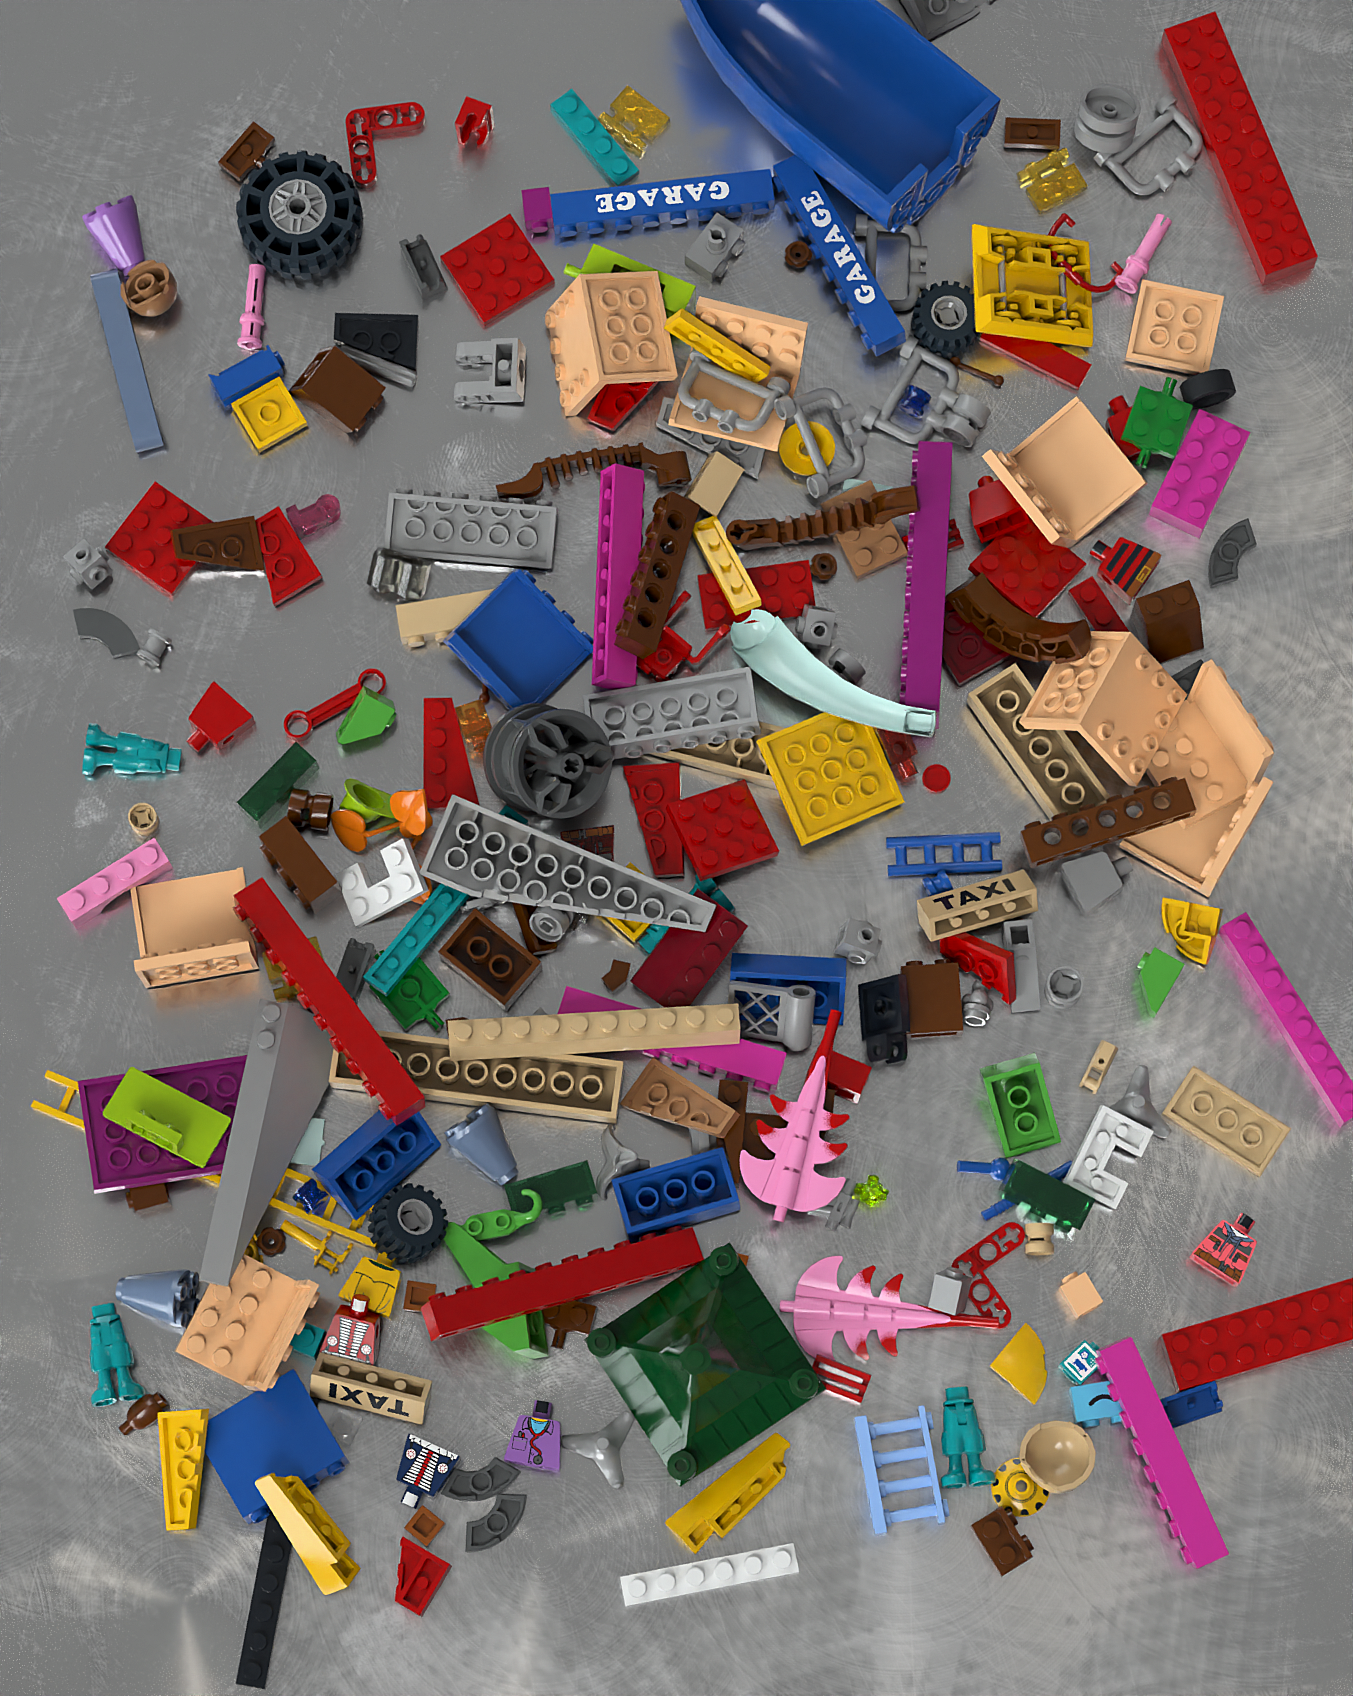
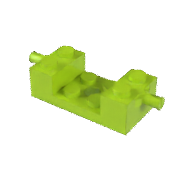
M594 243L582 269L567 263L563 272L576 279L579 274L658 271L667 319L680 309H684L692 314L696 306L695 285Z

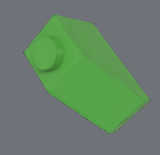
M363 686L336 732L337 741L343 745L381 734L386 726L390 727L396 717L393 701Z
M1154 947L1151 954L1145 952L1137 967L1142 969L1138 978L1149 1016L1155 1018L1185 965Z

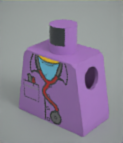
M535 1400L532 1416L519 1415L504 1456L505 1462L560 1472L561 1423L549 1420L552 1403Z

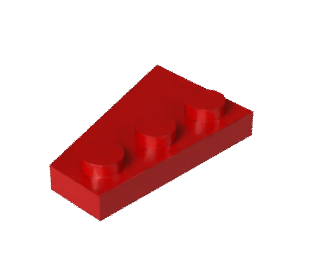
M659 381L606 384L598 393L587 418L588 421L615 431Z
M279 506L255 520L274 606L279 605L323 578Z
M966 932L939 939L941 954L951 959L953 963L958 962V966L966 973L974 972L982 978L981 984L989 990L994 987L1003 994L1002 1000L1010 1005L1016 1000L1014 953Z

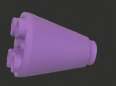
M132 195L119 199L117 201L118 204L112 205L111 202L101 204L95 207L96 211L82 216L86 228L118 270L124 273L125 277H129L127 273L133 267L145 261L137 206Z

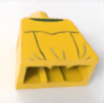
M379 1252L376 1261L363 1256L338 1296L341 1300L348 1303L352 1302L354 1294L368 1296L370 1298L368 1311L378 1313L380 1316L392 1320L403 1276L401 1271L392 1268L396 1258L392 1261L386 1258L388 1255L386 1252L382 1254Z

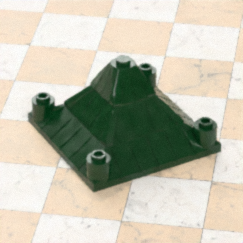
M730 1242L715 1248L709 1257L603 1328L593 1330L584 1339L589 1351L597 1358L679 1487H682L827 1390Z

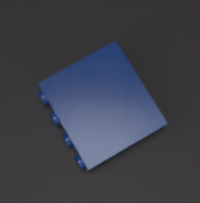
M514 569L443 640L508 710L527 703H542L590 653H593V639L583 630L579 632L573 625L575 620L565 610L560 612L554 605L555 599L546 590L541 592L534 584L536 579L525 569L523 571Z
M294 1369L280 1376L272 1389L267 1388L266 1392L256 1391L208 1420L205 1453L243 1519L248 1524L263 1521L269 1516L268 1512L271 1511L255 1485L258 1478L270 1473H275V1476L278 1477L298 1476L309 1491H312L319 1486V1481L327 1476L334 1477L344 1471L345 1465L350 1463Z

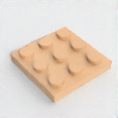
M1142 279L1125 361L1193 375L1209 371L1224 296Z

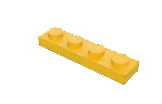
M680 309L666 320L663 329L729 372L755 383L768 376L771 368L769 365L684 309Z
M711 516L696 522L692 535L735 616L761 606V598L731 542L727 539L717 516Z

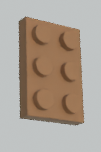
M869 480L821 503L820 507L824 512L830 511L832 506L842 509L844 508V503L850 502L855 505L856 498L860 497L871 502V495L877 491L872 481ZM891 520L882 525L876 524L873 528L865 527L860 528V531L856 532L852 530L842 535L835 534L857 580L908 556V552Z

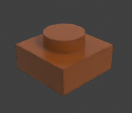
M408 1280L403 1310L422 1313L421 1307L429 1302L428 1297L436 1294L437 1285Z
M422 1505L404 1529L428 1547L446 1523Z

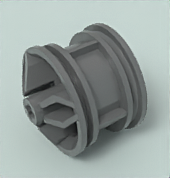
M527 703L509 710L493 725L484 746L483 766L489 786L497 797L507 805L520 810L535 811L551 818H569L588 810L602 796L611 775L612 753L609 741L602 728L584 713L570 709H557L541 703ZM529 774L530 779L526 781L525 776Z

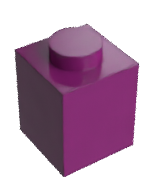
M549 187L521 190L526 231L532 230V232L541 233L547 231L548 228H554Z

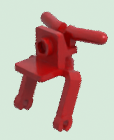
M686 590L681 593L676 603L668 611L660 637L662 640L658 643L656 652L644 659L637 657L636 667L648 675L652 673L656 676V682L669 681V674H674L682 661L688 660L692 665L701 664L718 642L724 639L731 630L724 623L696 657H692L690 655L692 646L667 626L691 598V595Z

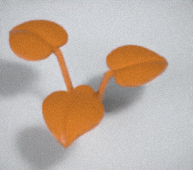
M425 789L401 790L394 793L390 798V807L398 821L372 831H365V821L356 812L347 809L336 810L331 814V822L338 839L347 849L360 852L367 847L366 837H372L399 827L404 837L413 838L411 846L414 850L417 843L422 840L421 834L433 825L432 816L427 811ZM425 876L423 877L429 891L411 900L422 905L432 894L430 878Z

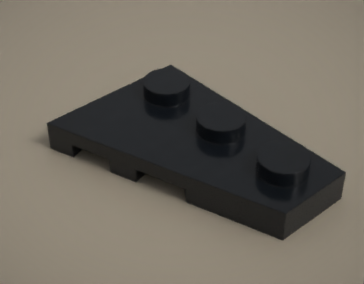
M335 313L334 343L347 345L417 371L419 316L409 314Z

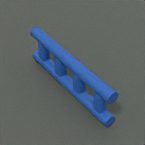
M1000 832L886 837V848H895L896 865H888V876L937 874L942 870L946 874L1002 871V860H993L992 843H1001ZM981 844L982 861H965L964 845ZM952 845L953 862L936 863L935 846ZM924 847L925 863L908 864L907 848Z

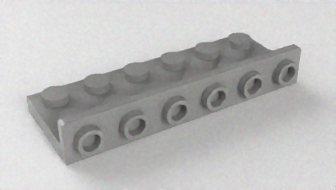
M396 488V493L389 492L384 555L552 569L558 508L552 507L551 501L536 500L535 505L524 504V499L508 498V502L505 503L496 502L497 497L480 495V500L468 499V494L452 493V498L441 497V492L424 491V495H413L412 489Z
M751 667L583 695L585 715L592 718L604 731L610 744L612 761L625 757L637 758L642 754L654 752L666 753L678 748L691 749L707 743L720 744L726 740L736 738L749 739L754 735L761 734Z

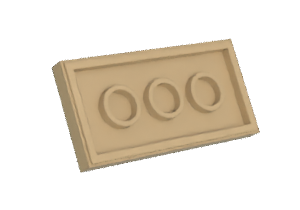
M1194 1065L1162 1113L1164 1117L1259 1178L1291 1130L1290 1127Z

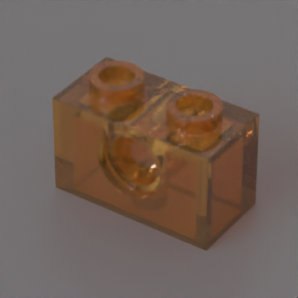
M482 699L455 707L458 723L468 751H475V753L484 752L485 742L492 726Z

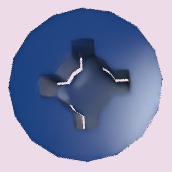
M944 870L939 871L937 876L933 878L926 877L922 879L928 897L953 890L952 884Z

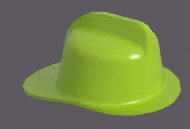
M349 778L345 780L344 786L347 792L340 804V810L347 809L356 812L364 819L365 823L375 821L380 816L395 818L390 807L392 795L370 787L356 779Z

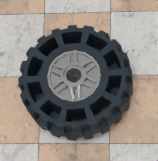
M297 150V154L291 155L288 152L278 154L279 158L274 160L268 158L261 163L262 167L258 171L253 169L248 175L249 183L242 184L239 191L240 200L236 204V213L243 243L246 249L250 251L252 258L258 264L263 263L266 270L273 274L279 271L284 278L293 279L294 276H301L302 280L312 279L311 275L317 273L323 276L330 272L329 268L336 265L339 267L346 261L345 255L353 253L357 246L356 238L361 237L363 212L358 190L355 188L351 176L343 172L342 166L336 161L327 162L325 155L315 153L312 156L303 150Z

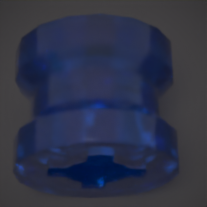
M907 385L904 391L905 396L899 400L897 407L905 414L920 419L924 414V406L930 403L932 397L917 386Z
M312 1178L295 1192L292 1199L296 1203H301L304 1206V1211L310 1215L323 1205L329 1195L326 1191H321L317 1187V1182Z

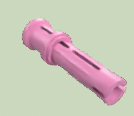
M1156 214L1153 223L1135 254L1126 259L1125 269L1114 281L1121 290L1130 294L1137 292V284L1141 277L1149 271L1148 262L1172 224V221L1167 217L1160 226L1165 215Z
M261 264L249 265L245 313L241 315L239 320L242 328L241 337L237 340V345L244 349L255 350L262 347L260 334L265 320L261 315L266 268ZM255 284H256V285H257V286H256V296H255V301H253V298H254V289H255Z

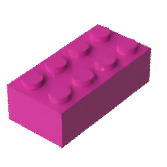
M1199 409L1154 499L1149 516L1200 539L1247 444L1251 432Z

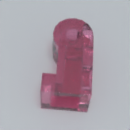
M331 494L322 495L316 503L301 510H298L296 504L285 509L287 518L299 540L334 524L341 516L339 500Z

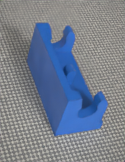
M1215 1381L1160 1399L1172 1428L1222 1412L1223 1402L1219 1399L1218 1387Z

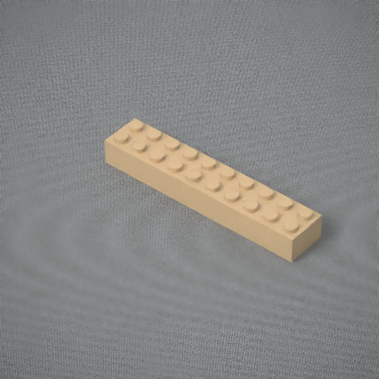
M376 1030L424 1095L425 1100L472 1106H483L488 1103L496 1109L617 1124L624 1074L623 1061L568 1054L450 1061L449 1039ZM333 1049L329 1076L331 1087L366 1092L362 1086L364 1081L360 1075H353L347 1067L345 1061L348 1059L343 1052L337 1053Z

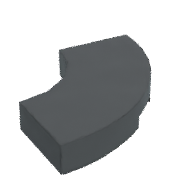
M1248 518L1228 528L1215 544L1208 565L1210 588L1237 581V566L1240 558L1247 551L1256 547L1257 543Z
M94 608L73 609L80 639L92 638L101 641L109 648L113 658L134 654L140 650L131 629L115 615Z
M494 1457L487 1466L478 1471H463L455 1468L441 1495L462 1502L486 1500L506 1490L517 1479L521 1471L497 1457Z
M497 1493L495 1505L486 1516L476 1521L467 1522L465 1552L483 1551L505 1540L514 1531L523 1516L527 1494Z

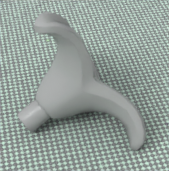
M1139 1065L1132 1076L1125 1096L1109 1108L1154 1131V1135L1166 1138L1171 1133V1129L1151 1103L1148 1067Z
M612 1123L604 1129L601 1136V1146L606 1163L597 1176L596 1189L598 1195L603 1200L607 1198L606 1189L612 1179L623 1174L635 1172L636 1170L642 1171L650 1168L649 1160L639 1159L635 1151L627 1149L616 1139L613 1134L615 1125Z
M625 1411L599 1432L563 1435L561 1437V1446L593 1459L613 1488H619L624 1485L620 1448L633 1424L634 1415L630 1411Z

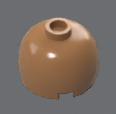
M147 260L133 267L127 273L129 279L126 284L124 282L121 284V297L130 309L141 316L155 317L163 314L173 305L177 297V281L171 270L163 262L157 263L155 260Z

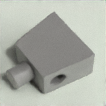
M1105 851L1065 862L1060 867V871L1084 917L1089 916L1123 890L1120 877L1133 871L1126 856L1111 862Z

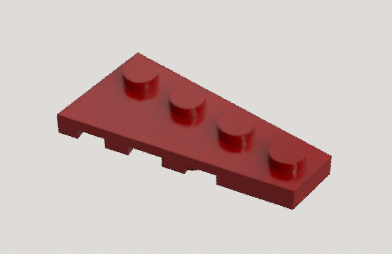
M424 698L423 789H425L427 811H445L452 794L479 805L452 698Z

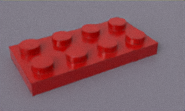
M809 560L745 568L761 598V606L751 610H764L774 617L778 616L781 621L795 620L798 616L802 617L804 604L816 606ZM713 573L697 575L705 632L719 630L724 623L731 628L733 622L741 623L751 615V610L735 616ZM751 620V621L745 622L744 624H746V623H755V622H759V621Z

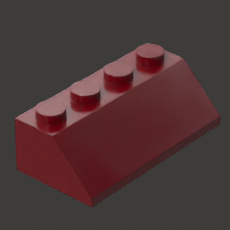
M698 888L693 896L717 905L706 932L669 927L630 980L631 983L664 1008L690 1006L748 927L745 922Z

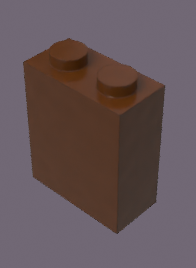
M938 959L934 961V964L923 965V961H908L906 966H901L900 974L907 977L911 1031L904 1033L907 1035V1039L962 1036L963 1017L958 962L952 963L951 959Z

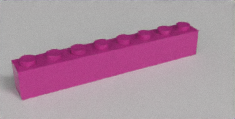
M616 463L602 470L600 475L592 685L611 690L632 687L636 685L638 670L636 668L637 656L615 646L614 643L617 634H615L616 626L622 619L625 611L622 608L623 603L632 588L630 580L640 562L637 558L643 544V493L645 491L644 470Z
M1247 912L1222 925L1218 932L1338 1126L1341 1128L1353 1121L1352 1080Z
M566 986L557 1014L636 1010L641 1008ZM740 1039L739 1044L643 1050L644 1055L653 1058H659L660 1055L671 1058V1063L687 1067V1064L698 1066V1071L708 1075H714L715 1072L726 1075L725 1079L744 1080L754 1083L753 1087L764 1092H769L770 1089L777 1090L787 1058L786 1052Z
M1126 1336L1095 1350L1098 1355L1094 1359L1101 1375L1106 1373L1110 1382L1107 1385V1390L1113 1402L1118 1400L1123 1410L1119 1413L1120 1419L1126 1429L1130 1428L1135 1437L1131 1440L1132 1446L1138 1456L1143 1455L1147 1466L1143 1467L1145 1475L1150 1483L1155 1482L1159 1493L1155 1494L1158 1504L1162 1510L1167 1509L1171 1520L1167 1521L1173 1536H1179L1183 1544L1180 1552L1187 1565L1191 1563L1192 1567L1198 1569L1229 1555L1132 1337Z

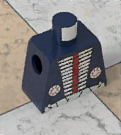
M408 1434L396 1477L397 1482L407 1486L400 1502L417 1509L423 1494L436 1498L454 1469L460 1463V1456Z

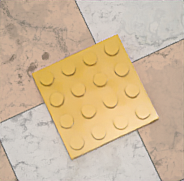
M824 712L757 740V744L801 846L905 802L874 729L871 726L859 724Z

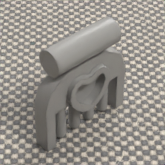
M479 897L466 902V905L460 907L462 914L472 912L475 908L483 910L494 906V904L502 905L506 901Z

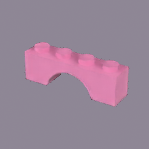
M153 838L59 896L57 900L77 929L101 914L104 907L122 893L138 885L154 881L173 869L156 839Z

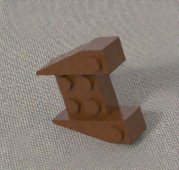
M720 1079L718 1100L740 1114L723 1139L735 1188L739 1189L741 1173L740 1154L742 1150L761 1160H772L775 1157V1153L762 1142L757 1129V1120H761L766 1125L778 1129L786 1128L788 1122L779 1115L746 1112L748 1082ZM826 1090L824 1110L833 1113L835 1090ZM820 1131L819 1137L825 1140L829 1131Z

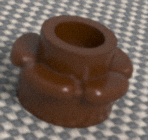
M795 241L785 249V260L790 266L795 265L797 268H802L812 258V252L804 242ZM796 253H800L801 256H800V257H796L795 254H796Z
M816 554L811 559L810 570L814 576H819V579L828 580L831 578V575H835L837 572V562L831 554ZM822 564L826 566L825 569L821 567Z
M267 1227L258 1236L257 1246L262 1249V1253L265 1255L273 1256L274 1253H280L284 1249L285 1235L280 1229L275 1230L273 1227ZM270 1239H274L273 1244H269Z

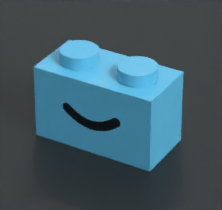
M1109 1381L1070 1387L1069 1396L1074 1424H1082V1428H1092L1100 1426L1099 1421L1111 1419V1424L1122 1423L1119 1413L1123 1410L1118 1400L1113 1402L1107 1390V1385L1110 1384Z

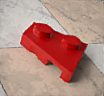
M402 1537L400 1540L401 1558L397 1572L399 1580L396 1587L395 1601L422 1617L452 1565Z

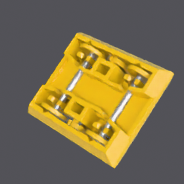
M973 224L971 244L975 331L1091 348L1093 346L1091 292L1079 285L1076 286L1063 273L1065 272V267H1054L1058 262H1062L1065 259L1072 266V270L1077 271L1084 277L1083 280L1091 285L1089 242L1087 240ZM1051 251L1058 253L1056 261L1051 257Z

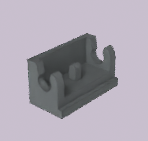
M419 234L416 236V241L409 243L407 239L399 241V245L422 300L448 290V287L427 240H424L423 235Z
M350 938L336 978L353 1001L358 1004L365 984L363 976L371 967L376 949L372 943L365 942V944L357 942L356 939Z

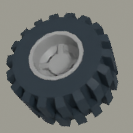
M942 281L941 286L934 283L931 284L930 290L925 288L921 293V297L917 298L912 315L911 328L915 330L914 337L921 340L920 346L925 349L927 347L930 348V351L934 354L936 352L941 353L943 358H947L948 353H951L952 357H956L959 355L960 350L963 353L967 352L970 345L973 346L980 333L975 331L974 293L971 295V288L966 285L964 288L959 287L960 282L954 281L953 285H948V281Z
M406 1183L403 1187L398 1185L393 1190H390L372 1208L373 1212L368 1218V1221L372 1222L368 1226V1232L373 1233L374 1236L370 1239L373 1244L377 1243L379 1245L377 1250L381 1254L383 1252L388 1254L386 1258L391 1261L397 1258V1262L403 1264L407 1260L409 1264L415 1263L418 1259L425 1258L441 1243V1240L447 1233L445 1229L448 1227V1220L444 1219L447 1211L446 1209H441L440 1205L443 1202L440 1198L436 1200L433 1197V1191L428 1190L426 1192L422 1185L418 1184L414 1188L413 1183Z

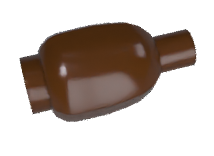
M158 1391L155 1394L142 1396L129 1408L127 1420L118 1427L123 1435L127 1436L134 1429H147L158 1421V1412H165L164 1408L168 1406V1402Z

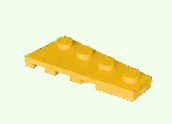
M209 1409L158 1412L166 1530L196 1528Z

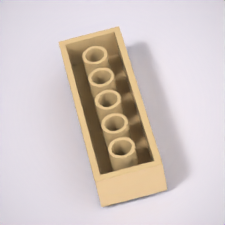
M1016 663L968 693V705L1050 821H1052L1051 817L1059 813L1068 812V815L1077 813L1080 807L1087 804L1095 803L1096 806L1107 803L1106 799L1110 798V795L1063 730L1025 729L1019 723L1036 691ZM1075 824V825H1073V826H1072V831H1073V833L1076 832L1077 830H1079L1080 828L1084 827L1085 825H1083V824Z

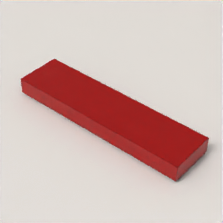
M982 333L980 336L981 342L1079 391L1092 364L1046 341Z

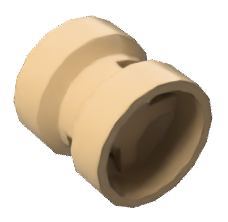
M137 803L129 810L128 821L138 835L150 836L158 830L159 817L150 804Z
M1025 1224V1234L1028 1236V1242L1025 1244V1254L1038 1256L1054 1254V1244L1051 1242V1236L1054 1234V1224Z

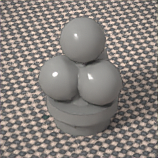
M982 979L976 980L972 985L973 993L965 994L961 1000L963 1021L972 1026L985 1025L993 1009V1001L987 995L989 989L981 984Z

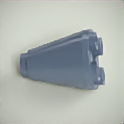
M486 1103L467 1114L468 1121L465 1119L460 1123L454 1124L444 1134L447 1136V1142L493 1181L497 1180L500 1185H503L516 1176L519 1171L515 1167L517 1162L497 1111L493 1106Z
M179 1269L129 1275L126 1278L121 1277L116 1286V1298L124 1304L174 1327L184 1328L200 1302L196 1298L199 1274L198 1272Z

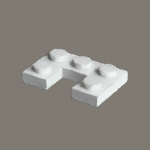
M402 838L380 850L390 877L373 886L364 863H356L335 874L355 926H363L429 891L423 875L419 874L421 869L409 839Z
M1100 1105L1063 1183L1112 1209H1116L1128 1183L1104 1171L1107 1161L1115 1145L1137 1157H1142L1154 1131L1104 1105Z

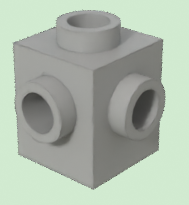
M85 539L81 540L63 556L72 569L69 571L70 575L79 585L84 582L91 590L113 572L107 564V561L110 559L99 546L94 549Z
M804 604L802 617H797L795 633H798V638L805 642L804 646L814 649H821V645L830 646L831 639L834 640L837 634L836 612L830 608Z
M849 918L839 929L834 953L846 957L853 963L866 964L873 956L876 957L881 949L882 941L879 940L881 929L874 927L868 921H858Z

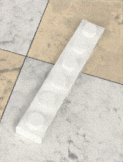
M794 1543L621 1576L620 1580L625 1606L627 1607L799 1573Z

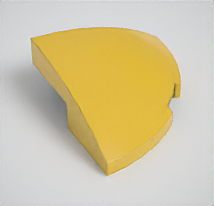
M1163 897L1162 919L1166 932L1171 933L1178 943L1176 948L1188 958L1207 965L1214 948L1223 909Z
M1025 1323L989 1367L1010 1383L1011 1387L1035 1405L1043 1392L1047 1378L1044 1360L1045 1350L1037 1334Z

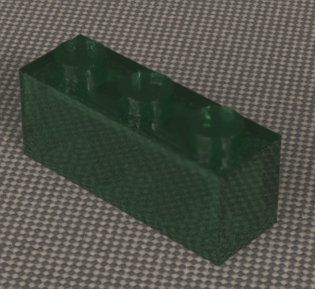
M295 742L236 802L240 811L261 829L290 799L293 788L300 789L319 769L317 760Z
M1015 1158L998 1189L1005 1193L1003 1198L1017 1206H1019L1021 1201L1030 1205L1029 1212L1045 1219L1046 1215L1057 1219L1055 1225L1068 1232L1072 1228L1081 1230L1096 1200Z
M588 1160L504 1185L511 1211L520 1213L529 1212L534 1205L533 1199L530 1196L522 1195L521 1191L525 1189L536 1191L540 1195L542 1200L541 1214L549 1213V1216L564 1213L566 1211L565 1207L574 1204L577 1205V1208L588 1206L594 1203V1198L598 1197Z

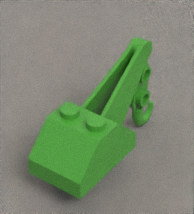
M530 1189L521 1191L522 1195L530 1196L533 1199L534 1205L529 1212L520 1213L501 1209L472 1215L463 1225L448 1222V1227L445 1229L447 1233L443 1239L475 1288L481 1287L483 1281L494 1277H499V1280L502 1281L509 1279V1274L525 1269L526 1274L535 1271L534 1268L520 1262L507 1264L480 1241L508 1236L523 1225L535 1221L542 1211V1200L536 1191ZM542 1310L482 1327L513 1352L531 1359L549 1356Z

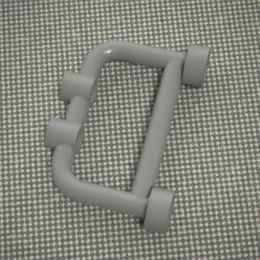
M1169 92L1155 105L1161 116L1133 139L1131 146L1117 153L1098 152L1093 159L1100 167L1107 165L1127 188L1135 194L1150 195L1159 188L1166 192L1177 181L1173 177L1180 170L1187 174L1196 166L1197 163L1194 158L1202 150L1203 138L1195 125L1176 106L1178 99ZM1174 119L1192 139V146L1187 151L1182 152L1166 169L1161 170L1149 183L1140 184L1121 163Z
M856 213L855 236H866L865 262L876 279L878 231H891L886 230L875 220H867V214ZM907 223L900 232L906 233L910 237L909 294L904 300H888L893 311H907L914 307L920 295V289L926 288L927 274L926 272H921V262H927V246H921L920 232L914 225L909 226Z
M909 334L899 353L909 359L882 410L871 405L861 425L869 430L876 426L907 443L918 444L919 441H926L934 430L941 431L940 428L947 418L942 415L947 406L953 408L960 393L955 391L959 383V372L950 361L919 346L920 339ZM924 360L945 371L948 375V382L940 393L921 431L912 433L890 422L889 418L920 361Z
M693 348L690 353L692 363L679 384L678 395L685 406L693 409L692 416L697 421L706 422L711 417L719 421L717 426L725 433H732L734 428L749 432L762 428L774 409L775 399L788 395L791 387L786 380L780 377H772L767 386L764 387L711 364V359ZM699 371L766 399L756 418L749 421L744 420L733 410L727 409L724 411L714 407L713 403L707 399L702 398L698 400L693 398L689 394V389Z
M826 387L815 389L792 399L788 395L775 399L774 408L780 419L785 420L794 417L817 474L808 477L806 481L807 488L814 498L827 494L828 487L855 477L862 471L865 464L862 446L867 444V437L863 430H854L851 420L856 418V411L852 404L844 405L839 394L833 389ZM824 398L831 402L834 408V419L841 425L845 435L844 443L852 451L854 463L851 466L829 474L802 409L803 406Z

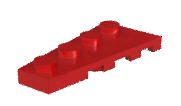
M680 763L623 766L656 878L685 876L684 846L666 810L667 804L682 799Z

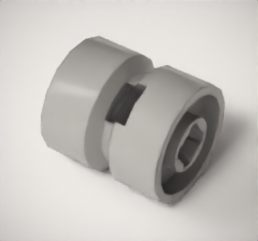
M961 394L952 408L954 414L947 416L940 430L955 443L971 447L980 433L978 427L984 426L991 411L981 401L969 395Z
M839 648L828 660L829 666L827 667L853 685H856L866 674L862 665L843 649Z
M538 906L529 920L530 927L539 938L549 942H556L562 938L578 912L552 909L551 906Z
M1063 965L1053 969L1047 978L1044 989L1045 998L1049 1004L1058 1009H1068L1077 1004L1084 988L1083 976L1079 970L1072 966Z

